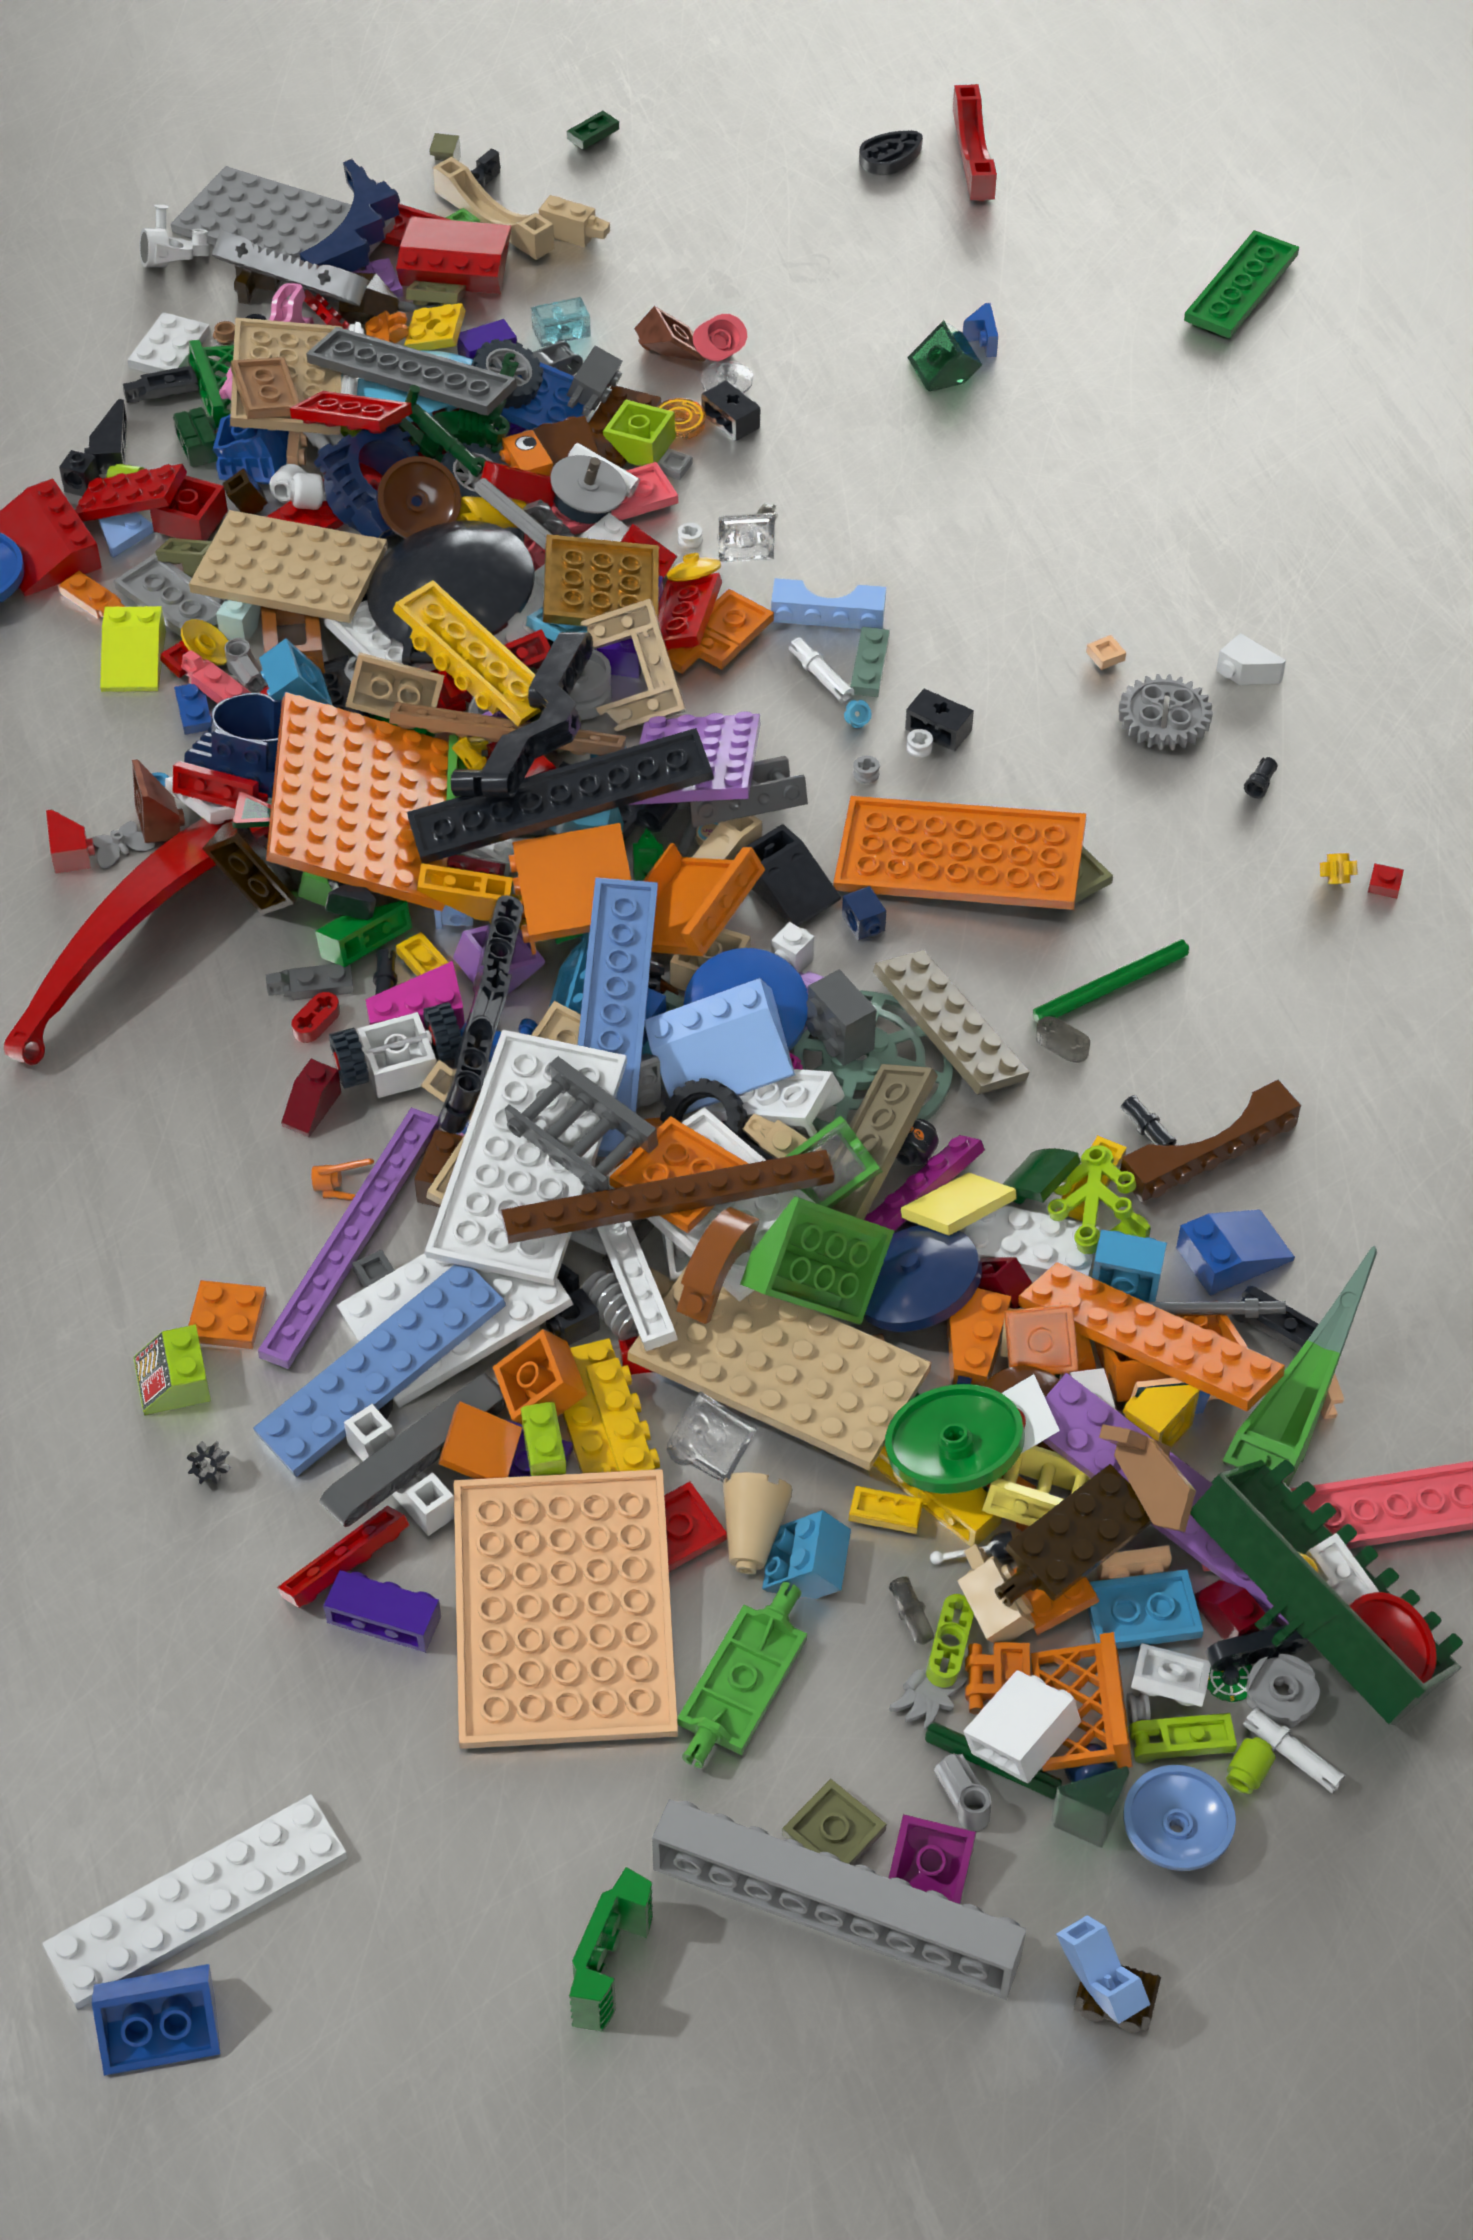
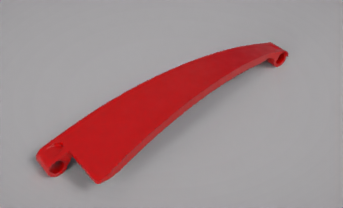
M204 818L198 820L149 855L116 886L80 927L44 978L28 1008L5 1039V1055L10 1059L29 1065H36L43 1059L45 1054L43 1034L49 1019L61 1010L95 967L141 921L188 883L216 865L202 848L222 825L232 822L233 819L225 820L221 824H211ZM269 827L250 828L257 840L261 836L268 839Z

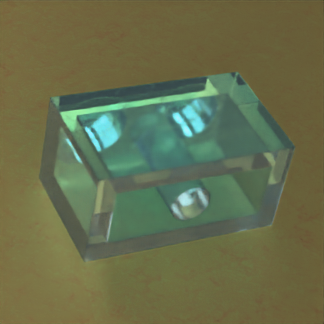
M581 297L531 307L532 329L541 347L549 346L559 341L567 342L591 337L590 315Z

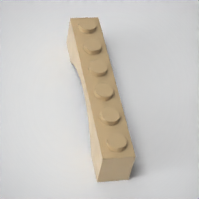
M453 157L433 167L435 193L459 209H466L480 219V223L511 225L509 242L535 260L554 250L553 223L538 213L521 215L501 206L482 188L469 168Z

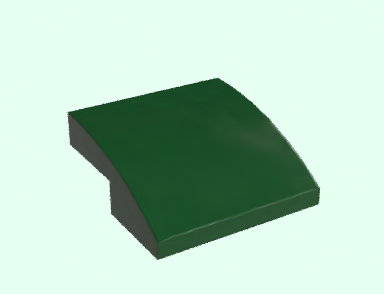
M1056 1148L1036 1150L1022 1162L1003 1184L1016 1189V1200L1013 1201L1014 1203L1021 1205L1027 1198L1044 1203L1081 1163L1078 1152Z

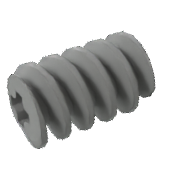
M605 1270L594 1272L583 1283L582 1289L599 1310V1317L611 1328L612 1333L618 1336L619 1340L624 1341L632 1338L638 1333V1330L615 1273L607 1274Z

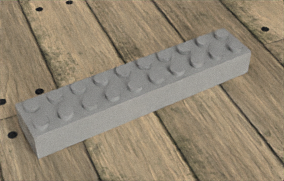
M668 1800L652 1837L654 1871L1007 2000L1021 1961L1026 1928L1021 1927L1015 1920L1007 1917H993L985 1914L979 1907L972 1904L960 1905L949 1901L943 1894L936 1891L925 1892L913 1888L907 1881L900 1878L889 1879L880 1876L867 1866L847 1864L831 1853L814 1852L806 1849L798 1841L778 1839L770 1836L767 1831L760 1827H745L735 1823L724 1814L717 1813L712 1815L701 1811L691 1802Z

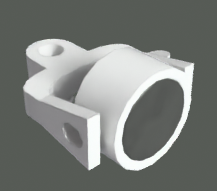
M154 205L156 208V228H143L140 234L139 251L143 267L166 268L168 262L190 260L193 256L209 255L207 230L192 229V241L168 237L166 231V209L169 206Z

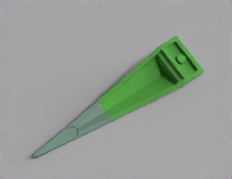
M1375 1246L1369 1250L1329 1311L1286 1368L1284 1376L1269 1390L1237 1430L1222 1460L1226 1466L1234 1469L1263 1460L1273 1470L1282 1461L1288 1460L1295 1467L1294 1473L1283 1481L1289 1487L1300 1463H1303L1377 1255Z

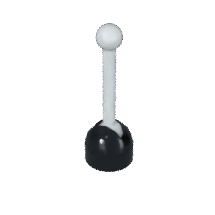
M1011 1531L994 1535L990 1539L988 1546H982L986 1553L990 1552L998 1560L1014 1559L1005 1550L1007 1543L1013 1539ZM965 1550L943 1554L940 1551H935L931 1554L930 1560L934 1565H940L944 1560L966 1557Z

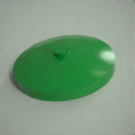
M972 1384L942 1386L916 1396L902 1406L893 1416L885 1435L888 1460L897 1476L917 1489L940 1494L967 1492L997 1480L1018 1460L1025 1442L1022 1417L1016 1405L1008 1397L994 1389Z

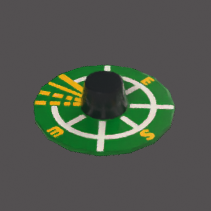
M1252 1665L1239 1668L1228 1666L1221 1672L1213 1671L1212 1667H1210L1207 1689L1213 1696L1222 1701H1243L1247 1697L1246 1685Z

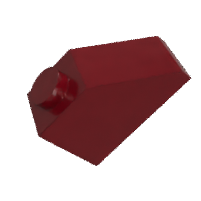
M312 1058L308 1061L294 1080L282 1118V1127L306 1137L311 1136L342 1093L338 1069Z
M1016 1257L980 1258L982 1275L978 1288L1011 1296L1010 1308H1020L1019 1295L1032 1284V1281Z
M1218 1580L1194 1594L1198 1609L1223 1640L1260 1631L1255 1623L1265 1612L1246 1588Z

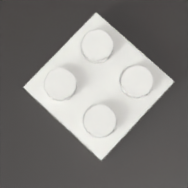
M1141 1643L1131 1688L1137 1689L1148 1696L1160 1695L1174 1699L1181 1705H1197L1202 1707L1211 1665L1207 1660Z

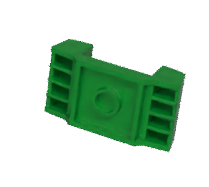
M625 1867L614 1887L601 1894L572 1959L574 1980L569 1998L571 1999L570 2012H572L573 2027L599 2032L606 2028L616 2011L614 1978L605 1975L607 1964L604 1961L608 1951L614 1952L616 1950L622 1933L620 1929L647 1938L653 1918L652 1882L628 1867Z

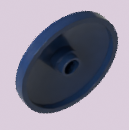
M921 1225L894 1233L864 1319L880 1329L908 1332L931 1327L953 1316L972 1298L981 1280L982 1263L972 1240L961 1231L948 1236Z

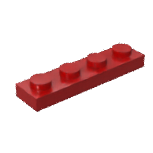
M388 1505L279 1585L277 1589L282 1598L298 1608L314 1601L320 1592L334 1584L340 1570L350 1571L359 1563L370 1559L373 1553L384 1544L398 1538L400 1532L410 1526L405 1515Z

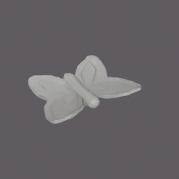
M134 821L125 823L119 830L111 831L110 835L92 837L94 847L99 848L97 851V862L102 869L109 868L119 859L120 849L123 854H128L129 849L127 847L134 851H148L155 847V842H144L143 834L137 831V825Z

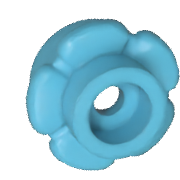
M852 700L846 705L847 710L844 712V719L853 728H862L870 721L872 713L865 701ZM856 711L860 713L858 717L855 715Z

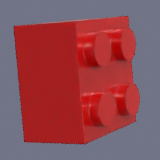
M187 475L169 506L150 509L154 532L179 539L207 541L228 512L224 486Z

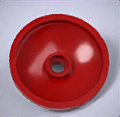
M1384 1592L1362 1595L1349 1604L1356 1614L1423 1684L1432 1678L1436 1666L1434 1638L1424 1618L1411 1604L1398 1596Z

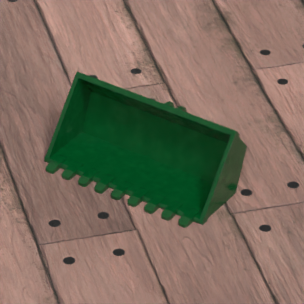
M1259 1460L1218 1474L1211 1482L1213 1485L1191 1508L1190 1515L1266 1594V1599L1273 1605L1255 1623L1260 1631L1270 1626L1280 1614L1289 1622L1286 1627L1280 1629L1273 1636L1271 1642L1276 1648L1297 1631L1319 1650L1389 1725H1395L1436 1687L1451 1678L1462 1668L1451 1657L1463 1645L1461 1638L1457 1634L1452 1633L1440 1644L1434 1639L1436 1666L1432 1678L1423 1684L1298 1553L1306 1555L1308 1550L1334 1535L1324 1524L1335 1516L1336 1509L1330 1503H1325L1313 1513L1304 1504L1316 1491L1315 1487L1308 1481L1303 1482L1294 1491L1290 1490L1283 1482L1295 1471V1467L1290 1461L1284 1460L1271 1470L1263 1460ZM1346 1524L1336 1532L1345 1545L1357 1535V1531L1350 1524ZM1366 1546L1354 1556L1379 1592L1391 1594L1387 1589L1399 1579L1398 1573L1389 1567L1375 1578L1366 1567L1378 1557V1553L1373 1547ZM1409 1589L1400 1597L1413 1607L1420 1601V1596L1412 1589ZM1434 1611L1429 1612L1423 1617L1431 1632L1442 1622L1441 1618Z

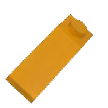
M421 863L417 891L474 919L489 921L498 898L505 895L510 896L513 878Z

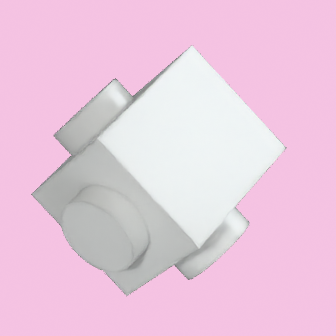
M789 922L771 940V953L785 959L798 973L802 972L813 961L814 936L806 929L799 928Z

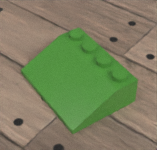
M794 1196L751 1252L740 1285L783 1301L861 1325L894 1230Z

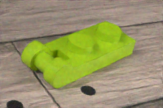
M1230 1713L1141 1720L1129 1725L1131 1739L1135 1740L1136 1743L1133 1751L1137 1763H1149L1155 1759L1232 1753L1237 1748ZM1159 1736L1160 1742L1150 1743L1149 1737Z

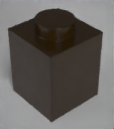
M245 468L222 483L228 498L240 512L257 514L263 510L264 506L269 504L263 490Z

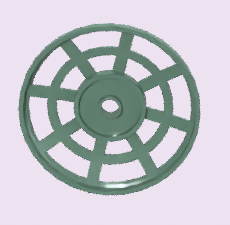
M860 991L877 1009L876 1023L878 1017H883L902 1029L887 1034L882 1029L876 1027L874 1050L865 1054L867 1058L864 1060H854L843 1066L836 1057H831L820 1040L808 1039L811 1035L808 1029L804 1031L800 1040L792 1048L794 1049V1055L801 1060L800 1064L803 1065V1070H807L803 1059L804 1050L822 1052V1065L813 1070L833 1072L839 1085L842 1086L844 1098L833 1105L837 1106L833 1121L839 1116H842L847 1121L849 1110H858L863 1099H853L855 1090L869 1089L881 1064L927 1067L925 1066V1049L920 1037L927 1035L919 1026L911 1027L909 1023L899 1016L882 1009L885 1003L905 1011L893 996L879 992ZM911 1040L916 1053V1062L897 1056L896 1044ZM944 1055L943 1073L935 1070L938 1075L935 1083L939 1084L930 1100L922 1106L916 1119L921 1118L928 1121L945 1102L951 1087L953 1066ZM816 1117L812 1124L818 1133L830 1122ZM838 1135L832 1138V1140L841 1141Z

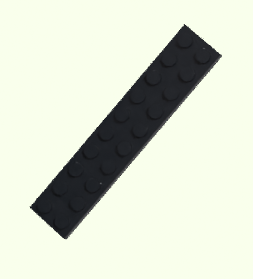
M697 728L526 777L513 798L461 796L409 811L407 815L421 862L426 864L713 780L714 776Z

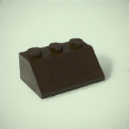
M233 821L224 824L202 848L261 915L293 905L298 900V885L286 869L282 868L279 864L266 861L267 847L263 846L255 838L250 828H233Z

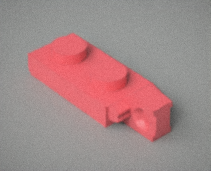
M190 650L182 656L181 668L188 672L187 675L191 678V684L196 685L200 691L217 704L227 698L252 693L207 659L203 660L195 652Z

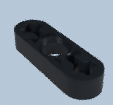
M1284 1625L1218 1641L1207 1648L1206 1655L1212 1670L1221 1672L1228 1666L1239 1668L1256 1664L1260 1659L1267 1656V1659L1278 1658L1279 1654H1296L1305 1649L1309 1641L1296 1631L1276 1648L1271 1640L1280 1629L1287 1626Z

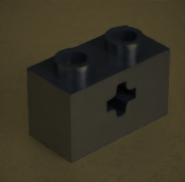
M725 380L701 394L703 416L733 440L737 441L760 428V406Z
M923 688L906 709L905 730L910 732L916 729L926 730L931 733L934 743L955 752L972 731L974 710Z

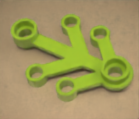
M1100 1145L1092 1146L1083 1152L1081 1164L1063 1181L1065 1184L1059 1186L1054 1193L1057 1195L1069 1193L1072 1185L1087 1175L1088 1182L1064 1200L1054 1199L1050 1201L1047 1207L1052 1220L1062 1221L1067 1218L1070 1211L1085 1201L1082 1226L1077 1229L1074 1235L1077 1249L1083 1254H1093L1097 1251L1100 1231L1096 1228L1099 1199L1113 1210L1117 1219L1125 1220L1133 1215L1130 1199L1126 1197L1119 1198L1101 1181L1102 1175H1105L1116 1183L1120 1193L1128 1194L1136 1188L1135 1177L1131 1172H1122L1113 1165L1114 1158L1111 1150ZM1124 1181H1130L1127 1184H1121ZM1121 1207H1127L1125 1210H1118ZM1062 1208V1210L1058 1212L1054 1211L1055 1209Z

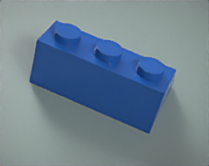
M209 1964L94 1984L91 2003L104 2076L220 2054L216 2003Z

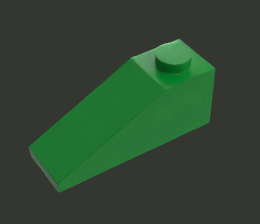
M401 900L375 907L373 917L369 920L343 916L315 931L320 957L346 967L413 927L408 902Z

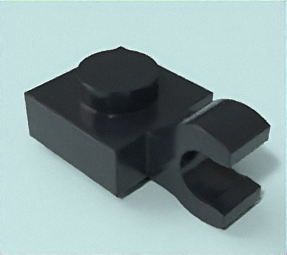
M491 148L476 160V168L471 170V173L482 188L500 173L499 151Z

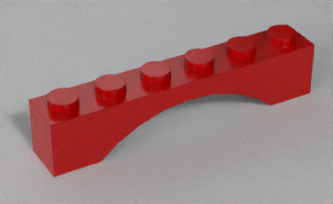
M979 84L954 85L953 115L970 201L995 200L997 172L994 159L990 158L986 146Z

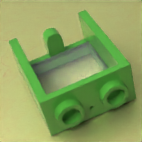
M839 1116L785 1156L827 1150L835 1174L834 1183L800 1190L816 1204L828 1208L834 1207L870 1179L883 1172L842 1116Z

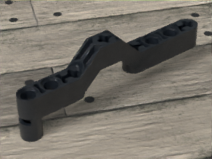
M560 632L531 682L528 691L530 707L541 710L540 718L508 734H503L482 770L455 769L451 775V791L454 796L513 798L536 758L573 741L581 726V722L579 721L578 711L575 709L576 702L569 695L592 655L593 639L589 632Z
M505 895L498 898L487 925L473 984L475 994L457 1051L447 1096L438 1116V1124L444 1131L449 1133H460L466 1127L483 1086L493 1039L507 998L512 974L508 973L523 912L522 903L513 896Z

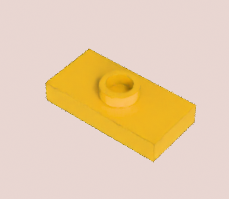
M855 1486L848 1521L917 1534L924 1499Z

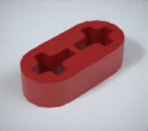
M330 992L318 993L293 1017L291 1026L293 1036L297 1041L302 1043L315 1041L338 1018L340 1006L337 996Z

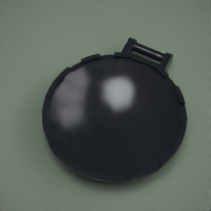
M465 520L434 525L407 537L392 548L380 561L368 586V608L377 628L390 640L393 638L403 644L402 663L404 665L414 667L415 664H434L433 659L425 651L420 652L413 646L412 639L410 638L413 629L393 611L396 602L434 580L484 628L495 636L509 626L507 621L516 612L521 613L528 603L535 580L533 561L524 543L513 533L500 526L487 522Z

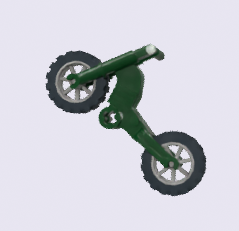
M494 339L491 343L485 342L481 348H478L472 361V366L516 378L517 388L488 416L459 408V411L439 412L432 417L416 403L420 388L417 385H411L405 402L411 403L412 414L408 417L421 430H418L406 418L402 419V423L398 427L402 433L405 431L410 433V444L412 446L417 444L421 449L419 452L424 457L432 458L442 463L451 471L459 485L461 497H481L475 492L474 488L481 479L485 461L508 466L506 462L501 460L502 457L499 455L502 448V438L507 436L510 429L508 420L501 416L504 408L514 407V409L521 408L523 404L525 406L530 404L531 400L535 399L543 381V368L539 366V359L533 356V352L530 349L526 350L518 342L514 344L508 339L503 341ZM486 444L491 445V449L486 447ZM445 450L448 453H445V455H443L442 451Z

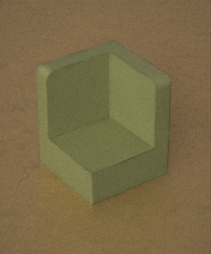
M435 133L429 149L430 155L434 156L435 160L444 161L453 157L459 161L461 157L459 135Z

